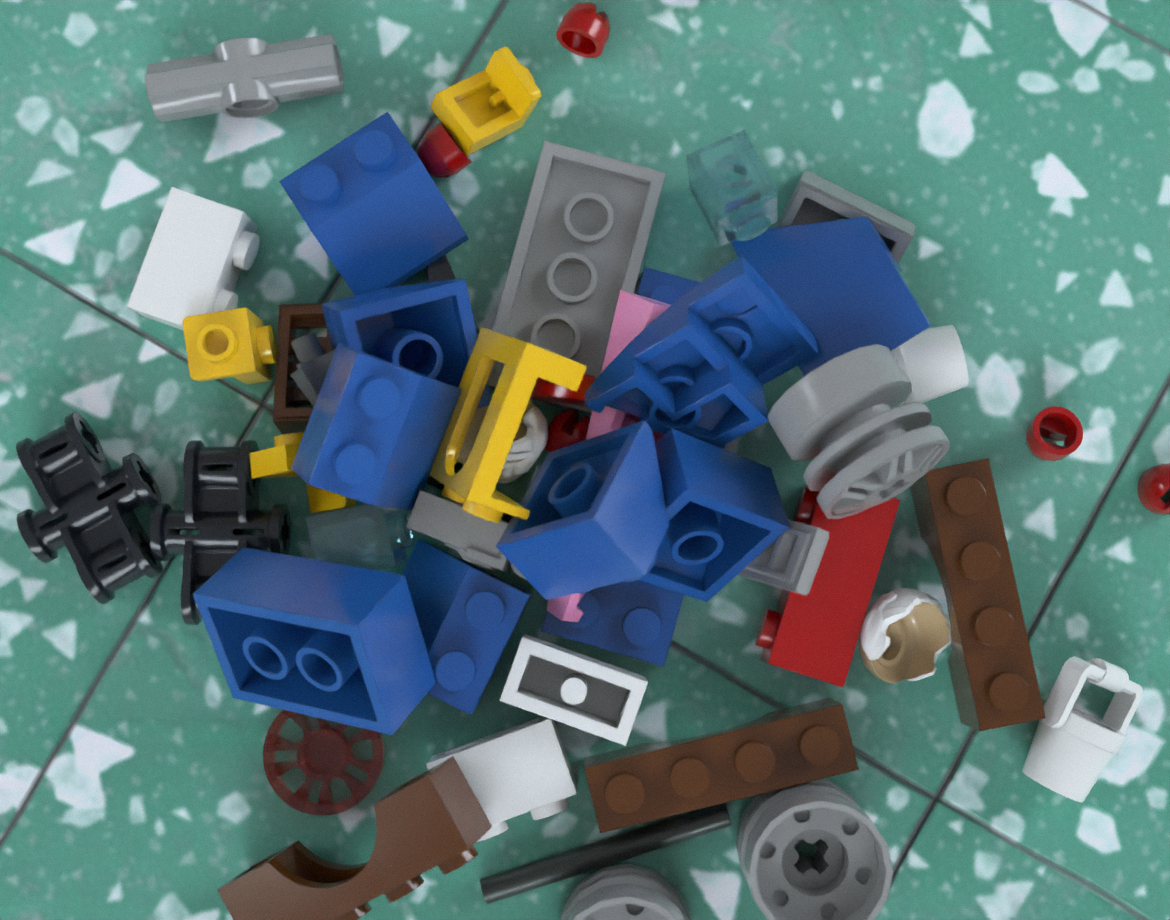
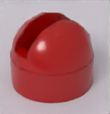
M592 2L575 4L563 16L556 32V37L564 48L578 56L585 58L599 57L609 38L610 23L608 16L604 11L596 13V5Z
M441 122L428 131L419 142L417 155L428 173L432 176L448 178L458 174L472 163L470 157L464 154Z
M1057 406L1048 407L1039 412L1029 422L1026 430L1027 447L1034 456L1043 461H1057L1066 458L1080 446L1083 439V428L1077 416L1068 409ZM1042 437L1054 441H1064V445L1060 446L1048 441H1044Z
M570 409L560 412L548 426V440L544 448L552 452L586 440L591 417L586 415L578 422V410Z
M1169 463L1147 469L1139 479L1137 491L1139 499L1146 509L1155 514H1170V500L1165 503L1160 499L1170 489Z

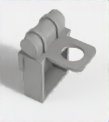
M537 466L532 477L531 483L534 480L541 466ZM420 490L406 528L445 542L444 546L457 550L463 560L492 571L499 569L509 574L512 568L518 576L526 579L496 547L509 523L502 520L500 523L485 520L464 511L459 504Z

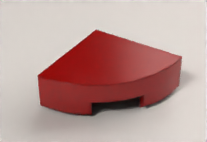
M584 374L577 392L538 377L531 394V399L589 408L585 405V392L596 380L595 375Z

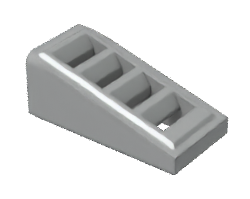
M788 520L790 528L750 562L738 575L806 596L810 592L830 536H828V531Z

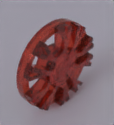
M282 710L272 722L263 747L265 773L276 794L294 809L320 816L344 812L362 801L374 788L384 765L383 734L362 729L348 740L342 731L349 725L341 723L338 727H332L327 720L317 718L320 728L312 730L307 715ZM290 718L303 730L304 737L300 742L295 743L279 735L283 726ZM371 739L373 759H359L352 752L353 745L356 742ZM297 750V760L276 762L275 751ZM349 763L368 774L365 782L345 771ZM292 768H300L306 775L305 782L293 793L284 783L281 775ZM338 777L345 781L352 795L334 803L330 784L333 778ZM314 780L323 781L318 803L308 801Z

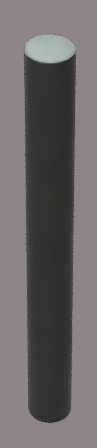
M725 803L689 811L481 878L482 893L486 903L490 904L732 826L731 819Z

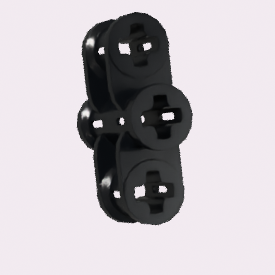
M75 412L65 417V425L35 441L26 438L16 444L19 460L46 506L36 512L27 509L17 514L16 520L22 538L28 548L41 562L48 563L58 557V550L66 546L87 590L99 603L106 604L115 598L116 590L144 575L154 578L163 572L161 561H156L151 553L150 538L145 533L133 509L144 503L150 507L160 503L162 496L150 470L134 452L122 458V466L112 470L93 429L80 414Z
M201 440L189 441L185 449L183 463L184 510H172L169 504H157L152 511L149 534L151 553L156 561H168L171 555H183L181 612L184 623L187 625H198L202 620L193 593L243 547L289 554L291 521L288 506L286 504H275L272 510H258L260 478H251L249 453L259 451L255 440H245L242 442L241 447H205ZM215 467H233L230 471H212ZM181 530H200L198 535H180ZM264 530V534L243 535V531Z

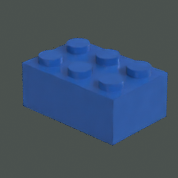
M243 547L193 593L229 689L235 699L393 735L436 683L405 575Z

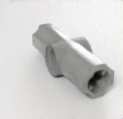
M333 34L273 44L258 38H234L217 44L213 49V54L148 64L147 73L144 75L147 96L151 102L154 116L160 122L221 112L235 118L259 117L279 108L278 103L344 92L343 68Z

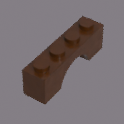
M989 458L931 469L911 485L910 489L920 536L934 558L946 597L951 628V651L947 661L960 722L976 730L985 731L1044 719L1046 717Z
M830 697L768 712L766 715L748 723L701 736L668 742L642 743L584 758V769L600 833L859 770L843 704Z
M451 757L401 784L374 804L377 825L376 841L368 862L355 865L329 862L311 852L298 840L250 866L217 891L233 920H358L371 910L368 903L370 900L384 894L388 902L391 903L418 888L424 882L421 876L422 873L438 866L441 873L445 875L468 863L478 855L474 844L492 828V825L455 758Z

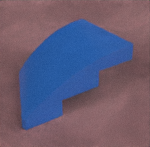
M869 217L738 232L729 237L737 256L740 257L742 255L815 336L818 355L798 365L804 377L830 360L860 347L879 344L888 347L892 351L933 326L899 272L902 269Z
M741 255L682 296L638 334L602 371L585 392V405L599 413L603 411L605 406L640 417V420L645 421L653 431L666 434L672 428L721 447L768 421L763 385L818 355L816 339L810 330Z

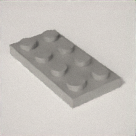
M544 141L492 331L528 342L587 366L584 374L595 375L597 379L602 371L620 290L633 294L635 292L666 173ZM496 360L487 380L488 387L492 389L496 388L505 365ZM536 400L566 409L578 410L581 413L592 414L590 408Z

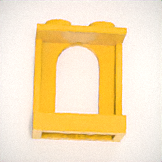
M481 327L458 387L462 389L429 474L444 485L441 495L463 504L461 509L488 521L500 523L503 513L527 520L530 510L502 494L495 487L537 378H542L577 392L587 366L528 342ZM496 360L505 364L471 453L462 469L455 473V463Z

